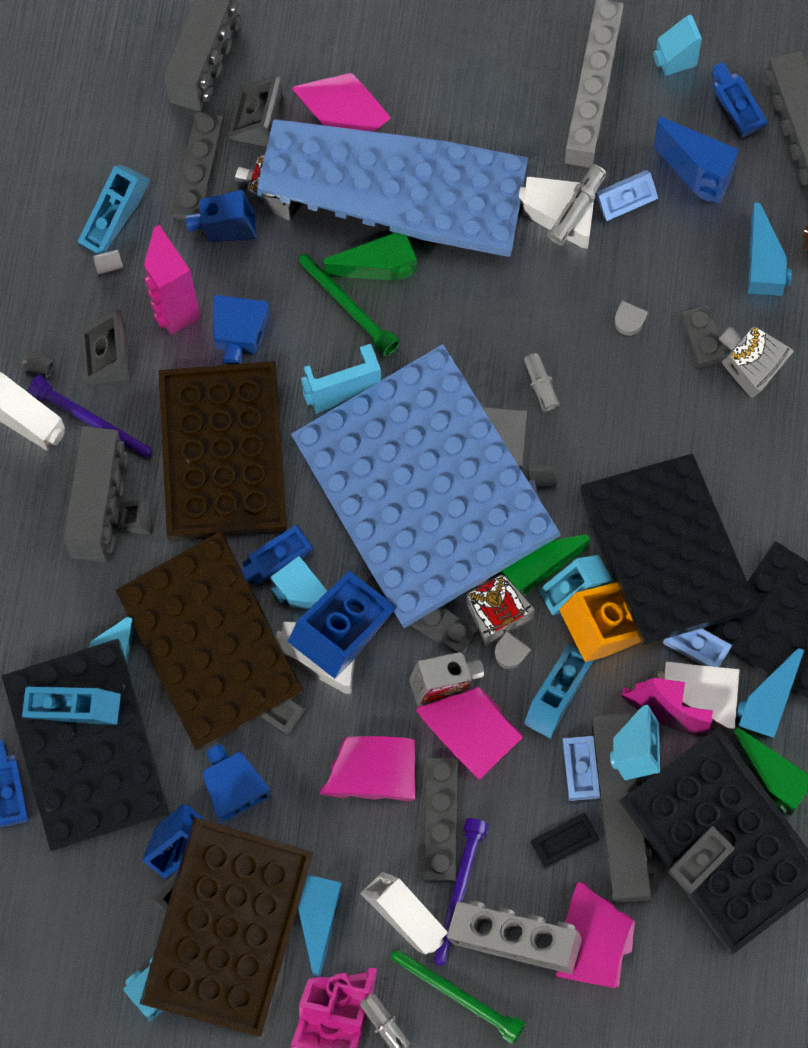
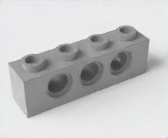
M468 900L467 904L457 901L447 934L448 940L453 945L573 974L582 937L575 930L574 925L560 921L556 925L545 923L544 918L532 914H527L526 918L515 916V911L504 907H497L496 911L487 909L485 904L475 900ZM486 921H491V930L485 934L479 933L480 925ZM522 929V935L518 940L509 941L508 937L512 930ZM551 936L553 938L549 947L544 949L538 948V943L542 937Z

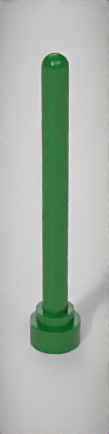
M307 254L299 256V263L374 338L375 348L383 357L389 356L397 349L400 340L393 332L382 331Z
M398 949L392 951L391 959L499 1028L498 1032L502 1034V1038L513 1045L526 1025L524 1021L516 1016L513 1018L507 1016L505 1018Z

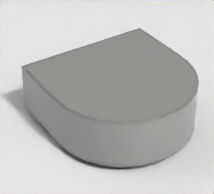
M621 301L615 314V328L619 333L626 336L637 334L648 317V311Z
M506 632L495 647V660L505 669H514L522 664L530 654L531 649L509 632Z

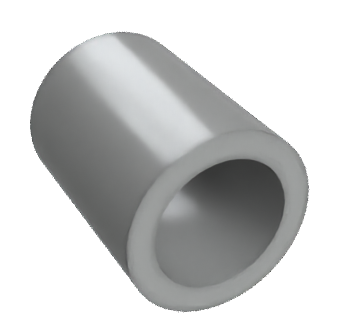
M118 248L93 255L98 275L123 268Z

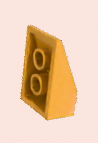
M617 582L576 592L559 609L585 662L610 656L641 642Z

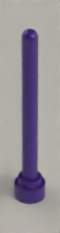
M37 375L31 381L27 392L38 401L48 400L94 428L118 430L120 439L124 441L126 447L146 458L152 455V449L148 445L52 390L53 386L49 384V380Z
M466 818L463 831L466 832L465 838L467 841L443 924L447 932L449 931L457 901L463 903L478 844L483 842V838L488 835L490 824L482 820ZM447 934L442 938L444 942L435 953L434 962L438 966H443L446 963L451 942L448 940Z

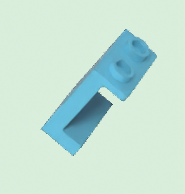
M371 344L360 347V365L318 379L314 378L310 365L304 366L305 377L300 378L303 386L302 391L307 405L313 404L315 413L337 407L382 381L381 369Z

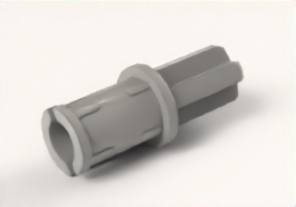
M533 353L526 356L524 361L532 379L530 387L535 390L542 411L547 412L557 408V406H560V402L551 383L553 379L551 376H547L539 354Z
M372 993L366 996L360 1002L361 1008L375 1026L374 1032H379L390 1048H406L410 1045V1041L407 1040L394 1022L396 1017L389 1015L375 994Z

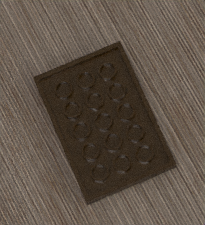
M276 362L158 370L168 540L211 537L218 532H222L226 536L287 531Z
M222 532L214 534L115 590L128 616L133 618L132 624L196 750H201L304 693L292 666Z
M193 818L140 1004L261 1037L314 852L199 818Z

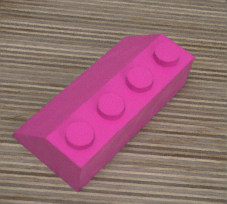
M157 225L153 229L144 263L146 277L143 280L148 287L146 291L151 299L150 305L155 312L153 316L161 329L166 327L169 333L173 335L200 319L201 316L190 269L161 226Z

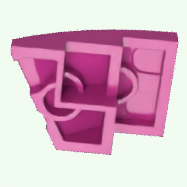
M353 73L296 85L291 88L320 124L324 126L375 132L391 118Z
M652 678L646 682L635 684L634 689H622L621 697L636 710H639L642 706L649 705L660 724L690 735L705 737L708 734L713 711L682 706L685 682Z
M479 686L465 690L464 693L458 695L453 694L444 697L442 700L427 705H419L416 708V712L431 730L479 780L523 738V734L501 714V707Z
M386 736L343 738L338 749V756L333 760L330 767L332 772L329 779L320 790V795L338 798L354 796L372 800L381 798L406 802L415 800V739Z
M577 882L565 923L575 926V930L581 935L582 941L573 974L557 971L556 977L617 988L620 986L623 955L632 952L635 920L626 913L617 910L614 904L606 898H601L589 889L585 882Z
M368 968L365 973L347 975L345 972L335 974L332 977L322 976L308 979L299 1004L300 1020L291 1043V1048H358L367 1018L366 1013L360 1006V1002L366 996L373 993L377 969Z

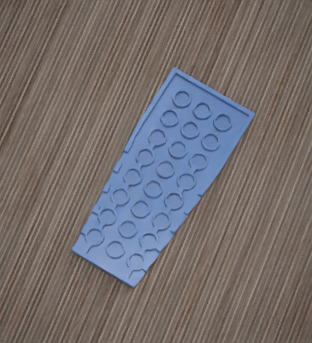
M274 119L259 178L257 195L262 196L264 192L280 197V202L290 204L291 200L308 204L307 209L318 211V208L336 212L335 216L346 219L347 215L363 219L362 224L375 227L376 223L390 226L389 231L425 241L510 257L521 201L519 191L520 187H523L528 157L448 141Z

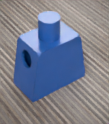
M243 190L203 198L199 201L200 213L186 215L188 231L203 230L212 242L257 239L256 213Z
M214 295L213 340L216 349L225 351L223 363L227 365L240 364L242 353H257L271 315L269 302Z
M222 744L216 745L206 752L212 766L205 769L202 773L220 824L272 797L268 785L241 752L228 757Z
M186 804L180 805L155 827L142 858L144 863L164 879L179 869L193 818L205 820L192 807Z

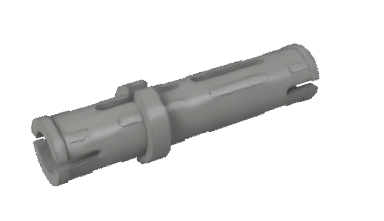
M592 164L582 182L575 186L571 200L547 234V237L555 244H564L567 236L574 228L589 202H593L596 198L595 193L608 175L602 167Z

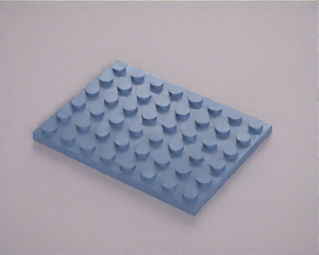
M443 344L291 434L386 599L396 606L394 613L403 628H406L561 536Z

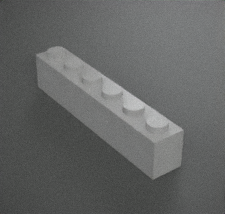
M596 0L566 146L565 164L590 168L594 164L622 23L624 3L608 0Z

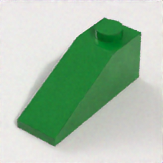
M399 233L390 234L323 259L324 272L328 276L391 281L397 278L406 279L417 271V258L408 237Z
M585 534L552 540L498 572L497 575H504L522 596H525L589 548L590 538Z
M737 727L731 740L743 761L781 813L785 814L787 812L792 816L808 793V774Z

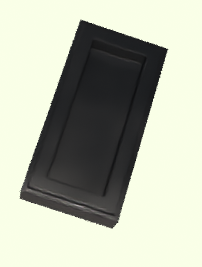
M583 813L531 840L530 844L544 870L598 843L600 839L587 815Z

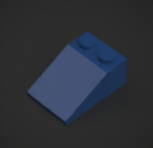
M660 116L657 121L654 148L700 198L709 202L721 203L734 177L739 149Z
M349 570L297 620L287 642L336 679L392 615L396 606Z

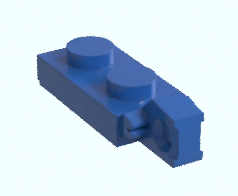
M724 62L713 66L711 74L715 80V83L712 85L715 94L740 137L743 138L765 128L767 120L741 75L737 76L736 73L731 75Z
M295 525L247 555L248 559L242 562L244 566L242 571L249 585L255 582L258 586L270 580L272 575L298 556L303 559L314 552V547L299 526Z
M4 740L0 741V828L29 822L19 765L15 755L8 756Z

